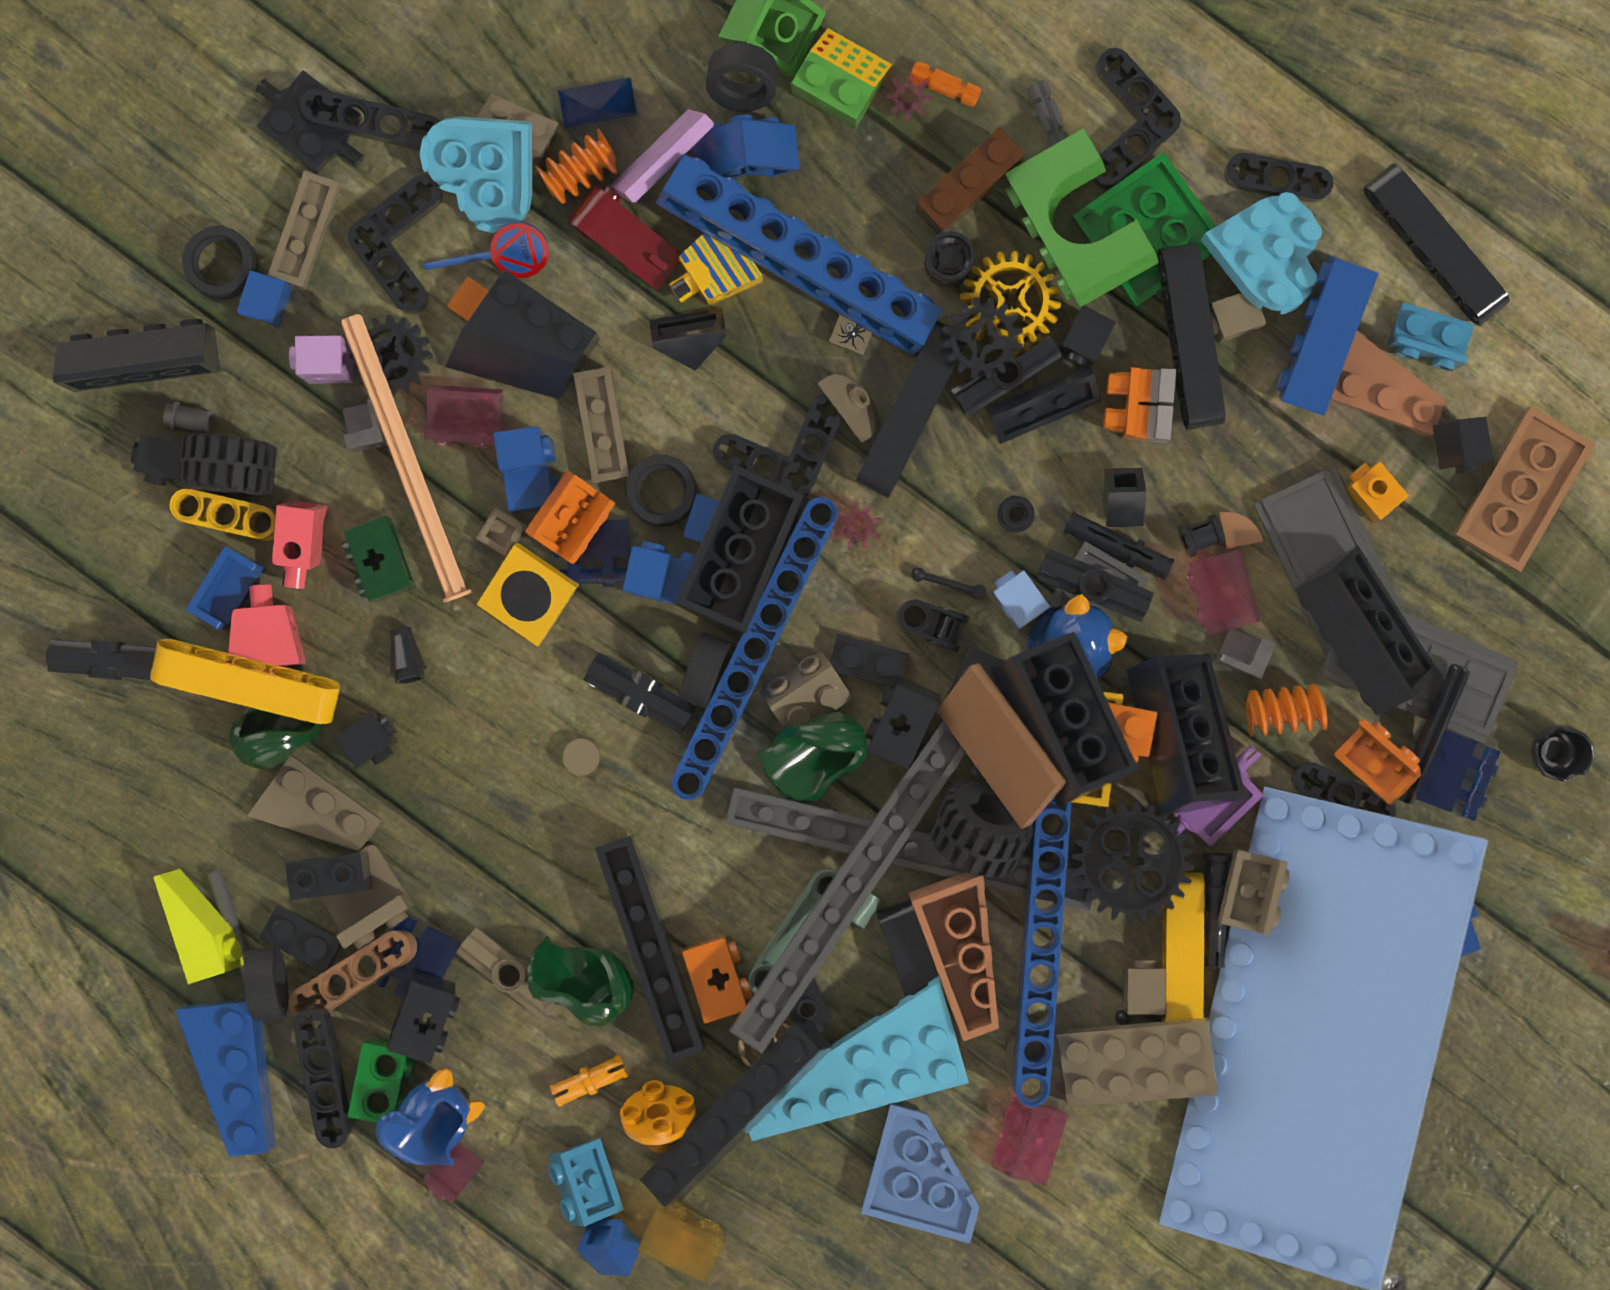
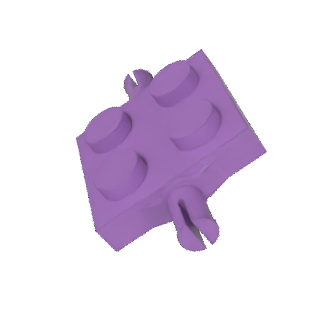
M1250 744L1236 758L1246 798L1190 812L1173 813L1175 818L1168 825L1177 821L1180 822L1175 832L1177 836L1186 828L1194 832L1208 847H1211L1264 796L1250 781L1248 773L1245 771L1261 757V754L1255 751V747Z

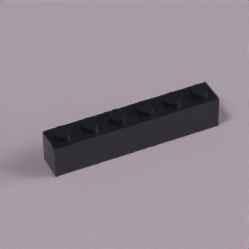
M634 834L595 847L668 1064L704 1052L706 1045Z
M809 1020L794 1022L640 1179L664 1208L681 1202L804 1078L833 1046Z

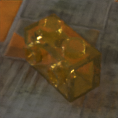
M658 1203L637 1251L706 1283L725 1242L726 1234L720 1232L722 1227L706 1218H701L699 1222L686 1216L688 1211L677 1204L664 1208L662 1204Z

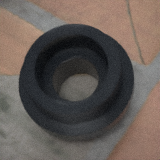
M1017 495L1004 499L997 511L1000 525L1006 531L1012 533H1020L1028 529L1035 517V511L1031 502ZM1019 508L1022 511V519L1020 521H1012L1009 517L1010 509Z

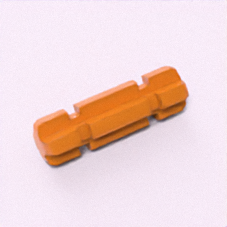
M917 61L914 64L910 73L911 82L921 86L927 84L928 89L953 100L957 97L961 99L960 103L974 107L981 94L979 86L970 82L966 85L962 83L963 79L937 68L933 71L930 69V65L921 61Z

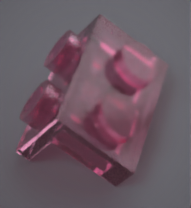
M444 385L428 386L427 425L424 429V439L433 440L434 443L439 445H451L456 441L471 442V445L475 447H489L495 444L494 433L503 431V389Z
M1241 549L1189 563L1188 583L1191 590L1197 593L1200 607L1197 608L1198 619L1202 628H1206L1208 635L1260 621Z
M1013 1096L1005 1114V1122L998 1144L994 1149L991 1166L1011 1178L1046 1185L1069 1114L1043 1105L1037 1107L1025 1106L1019 1101L1017 1096Z

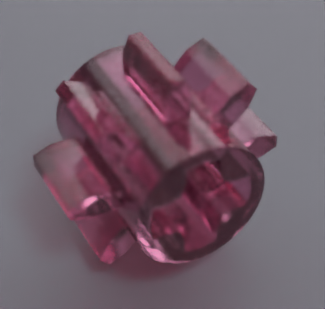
M913 73L908 75L907 83L904 84L895 78L893 84L897 88L896 92L886 94V98L894 99L896 104L892 108L891 113L894 114L900 109L905 112L906 121L910 120L911 112L915 110L924 116L926 113L921 104L923 101L933 100L932 96L924 95L922 90L928 82L925 80L919 85L913 83ZM907 87H912L913 94L919 95V101H914L910 108L906 107L905 100L899 98V94L906 92Z
M851 504V515L848 518L843 515H838L837 517L840 522L845 524V529L839 530L836 534L839 537L847 535L850 539L847 545L849 549L853 546L854 542H861L862 547L866 550L868 549L867 539L870 536L874 539L880 538V534L873 531V525L879 524L881 518L871 519L868 515L870 512L869 505L865 507L863 512H857L855 506ZM859 517L861 523L868 522L869 524L865 528L864 536L859 537L857 532L850 533L848 529L853 526L854 518Z

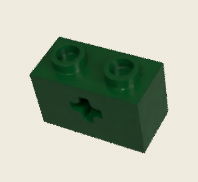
M383 516L344 530L346 540L342 541L343 551L349 563L355 562L359 575L354 577V581L362 598L367 596L369 602L376 603L416 588L392 518ZM373 552L385 558V560L380 562V570L369 566V562L374 559Z

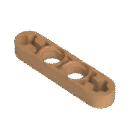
M395 930L385 933L296 989L289 998L291 1014L294 1018L303 1009L302 1004L306 1002L307 997L321 994L324 999H319L313 1004H320L328 1011H331L414 958L417 952L415 937L406 930ZM395 941H403L404 946L400 949L401 954H392L385 958L381 953L392 949L396 945ZM366 955L372 957L376 964V970L370 977L365 976L360 970L361 959ZM335 974L342 976L346 983L345 991L341 995L334 994L330 988L331 978ZM310 1015L306 1019V1021L313 1020L312 1015Z

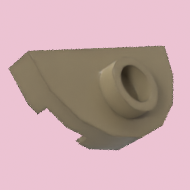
M832 374L818 382V386L862 443L869 439L875 430V415L867 392L843 375Z

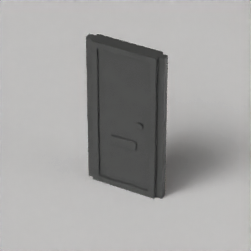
M1335 466L1253 504L1298 600L1299 595L1295 589L1302 582L1358 545L1398 609L1405 613ZM1303 608L1325 657H1327L1331 645L1322 638L1319 626L1310 612Z
M1401 612L1438 671L1413 699L1396 708L1426 720L1451 664L1461 665L1470 671V676L1447 729L1485 744L1516 672L1518 661ZM1331 646L1320 675L1360 692L1351 676L1343 671L1339 657Z

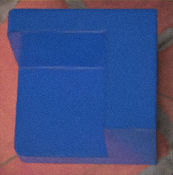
M250 270L237 312L242 316L265 322L271 327L279 329L292 286L286 281Z
M696 494L684 531L685 538L702 542L719 501Z
M601 1219L587 1226L577 1251L599 1274L629 1277L641 1250L642 1243L621 1220Z

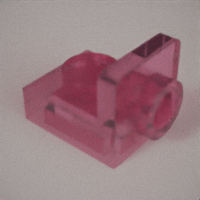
M460 1141L450 1151L452 1159L455 1160L454 1165L444 1166L435 1164L423 1179L428 1184L426 1187L428 1192L442 1202L447 1199L453 1203L484 1164L481 1158Z

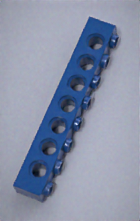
M684 154L656 201L657 205L912 357L924 346L943 310L935 305V302L929 296L923 293H915L903 286L902 281L896 276L883 274L873 268L866 258L848 253L840 248L839 244L831 237L818 235L808 229L801 219L783 214L775 209L774 205L766 198L755 197L743 190L736 180L722 177L713 172L701 159L690 158ZM696 190L706 191L712 200L706 201L701 199ZM729 210H738L743 215L744 220L733 218ZM762 229L771 230L775 234L776 240L766 238L762 233ZM794 248L803 249L807 253L808 259L798 257ZM826 267L835 268L840 274V279L830 276ZM859 286L868 288L872 298L863 296ZM891 305L901 308L904 317L895 315Z

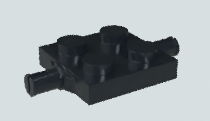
M304 70L301 71L289 87L282 91L270 84L265 78L260 81L261 85L258 84L255 91L272 104L267 114L256 126L259 132L316 175L328 161L338 155L355 168L360 165L359 161L362 162L365 155L348 144L351 135L311 126L299 114L300 100L307 91L312 89L330 91ZM314 99L313 103L306 104V107L311 109V115L317 117L320 111L332 113L330 121L336 122V113L340 103L333 102L334 106L331 110L321 107V100ZM348 107L343 111L344 121L351 126H358L363 120L362 115L352 107Z

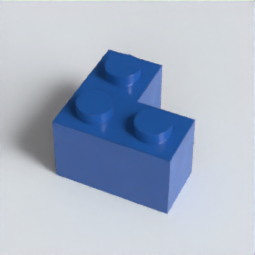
M752 115L733 116L730 118L731 123L713 124V127L692 147V156L704 161L710 170L722 177L732 179L746 175L777 177L800 170L795 125L780 124L778 118H765L754 121Z
M539 426L495 432L494 440L498 468L504 476L508 510L512 514L540 510L559 482L558 475L552 476L550 461H556L553 438L550 439L549 434L546 435Z
M643 541L641 548L632 546L622 591L629 595L677 605L676 601L696 555L681 552L680 558L671 557L670 554H666L667 549L665 546Z

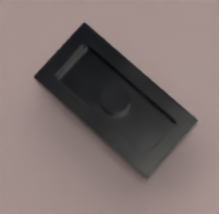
M837 634L830 663L836 673L883 686H888V684L896 686L899 677L904 676L909 653Z
M281 904L276 905L259 937L321 972H325L330 968L341 947L336 934Z

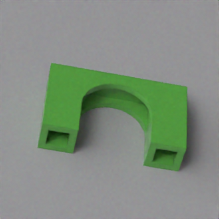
M1084 128L1005 173L1011 185L1005 188L1006 193L1015 209L1021 205L1023 206L1028 215L1022 219L1032 239L1040 236L1045 247L1039 250L1049 269L1057 266L1062 275V278L1057 280L1059 287L1066 299L1069 300L1074 297L1079 307L1086 305L1159 263L1152 245L1137 220L1104 239L1090 244L1072 243L1056 233L1054 218L1063 198L1074 189L1106 171L1100 155Z

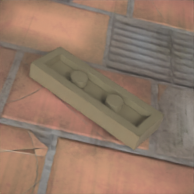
M304 170L268 276L286 281L290 285L306 290L342 186L339 182Z
M605 367L573 373L592 483L598 484L627 479L629 477V468L611 368Z

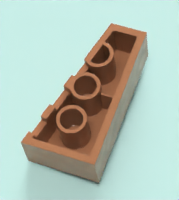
M968 871L909 893L963 1042L999 1029L983 875L976 876L970 874Z

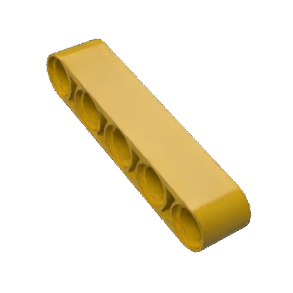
M162 639L157 642L150 679L153 682L163 686L317 724L332 722L340 690L338 682L326 677L172 639Z
M1183 872L1184 876L1192 880L1190 885L1179 884L1178 886L1185 894L1184 898L1180 899L1175 896L1170 898L1175 907L1172 911L1162 905V967L1166 969V1015H1161V1022L1203 1018L1204 876L1202 872Z

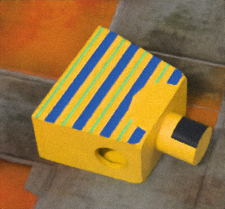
M703 233L679 256V261L686 273L671 282L669 286L680 303L700 292L706 303L712 305L758 285L763 281V276L753 261Z

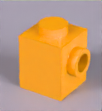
M1381 462L1371 467L1367 463L1361 465L1349 475L1352 483L1345 488L1347 493L1373 523L1383 519L1409 497Z

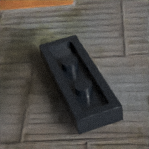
M1088 365L989 407L986 410L994 436L998 443L1002 444L1102 400L1095 374Z

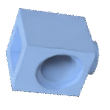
M1011 570L994 582L998 589L991 593V595L1016 630L1050 607L1025 571L1016 576L1014 571Z

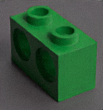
M368 1038L362 1042L348 1117L377 1123L387 1113L398 1111L407 1094H403L406 1079H412L416 1059L387 1051L388 1042ZM381 1055H390L395 1059L396 1070L394 1073H386L381 1070L379 1066ZM373 1092H382L388 1097V1109L379 1110L374 1107L371 1101Z

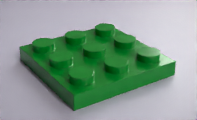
M1164 152L1071 217L1089 244L1100 241L1137 220L1152 245L1156 256L1160 248L1194 242L1200 248L1202 261L1212 255L1201 242V239L1206 232L1216 227V225ZM1158 264L1119 285L1134 308H1137L1161 291Z

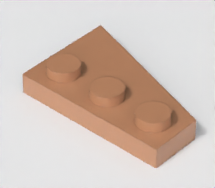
M1358 331L1355 334L1330 400L1331 402L1429 437L1434 435L1433 425L1438 424L1446 402L1444 398Z

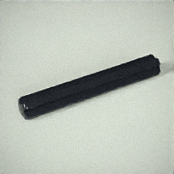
M1451 664L1444 677L1412 751L1420 759L1417 765L1420 767L1421 776L1398 799L1401 802L1413 804L1421 789L1470 676V671L1461 665Z

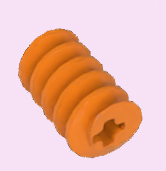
M599 128L596 130L597 142L589 135L584 136L585 149L575 142L571 144V157L563 150H560L558 152L559 164L549 157L545 159L546 172L535 165L548 191L561 204L566 203L565 190H568L575 197L579 195L577 183L580 182L587 189L592 188L591 175L601 182L604 181L603 168L606 167L613 174L617 173L616 156Z
M1309 684L1306 693L1302 686L1299 685L1293 687L1291 695L1286 687H1279L1276 696L1271 688L1264 689L1262 697H1260L1256 690H1250L1247 695L1245 713L1250 737L1253 736L1255 726H1259L1263 736H1267L1269 725H1274L1278 735L1282 734L1284 723L1289 724L1292 733H1297L1299 722H1303L1309 732L1313 729L1314 720L1319 721L1322 730H1327L1326 702L1324 695L1321 694L1316 684Z

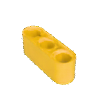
M181 489L170 500L172 515L182 522L261 541L274 540L276 511L266 506L193 489ZM195 497L198 502V509L194 515L187 517L183 511V504L188 498ZM231 505L235 512L234 519L229 524L223 525L220 522L219 513L223 507ZM268 514L271 519V526L266 532L259 533L256 530L255 521L260 515Z

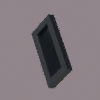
M722 308L649 320L653 348L695 371L727 336Z

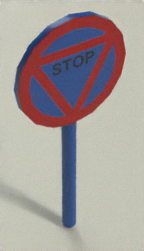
M511 222L501 226L494 233L490 244V251L426 262L423 268L430 270L492 258L495 266L501 271L505 269L516 278H529L538 274L545 267L549 257V244L545 235L536 226L526 222Z

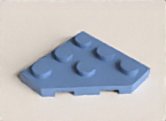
M895 1103L890 1104L862 1204L861 1214L970 1244L980 1207L926 1112Z

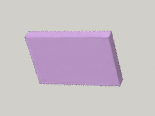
M688 109L609 187L622 198L630 202H636L713 127L714 123L705 113Z

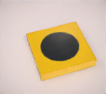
M516 543L476 605L538 647L547 636L579 584L521 544Z

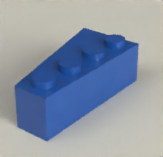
M1330 254L1327 255L1317 275V287L1313 298H1309L1302 316V319L1305 321L1301 333H1296L1289 350V355H1292L1288 370L1283 369L1276 384V390L1280 391L1279 398L1282 402L1325 416L1377 280L1378 272Z
M246 999L185 1005L175 1010L228 1156L267 1153L276 1144L262 1020L254 1021L247 1008Z

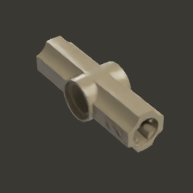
M476 927L456 953L489 978L498 990L509 994L541 1021L545 1022L559 1003L542 1002L533 998L528 989V965L526 962L511 954L479 927ZM504 965H513L519 970L520 979L518 983L509 984L502 979L501 970Z

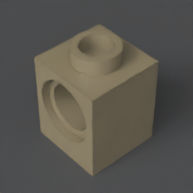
M1242 293L1215 301L1209 305L1213 333L1216 335L1218 343L1259 330L1266 324L1262 309L1256 308Z
M1133 959V966L1124 965L1123 1010L1127 1014L1166 1015V969L1162 966H1156L1155 959Z

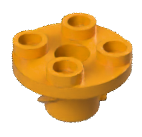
M658 1080L649 1081L643 1085L641 1090L631 1095L620 1109L623 1130L629 1138L642 1145H646L651 1151L666 1153L694 1125L696 1120L694 1098L679 1087L664 1085L663 1082Z

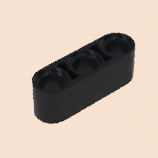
M911 899L876 911L905 997L910 994L913 996L927 987L928 982L938 977Z

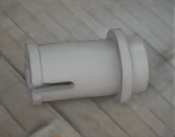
M175 401L174 404L167 403L163 415V425L169 426L172 431H175L176 428L209 434L213 412L180 406L178 401Z

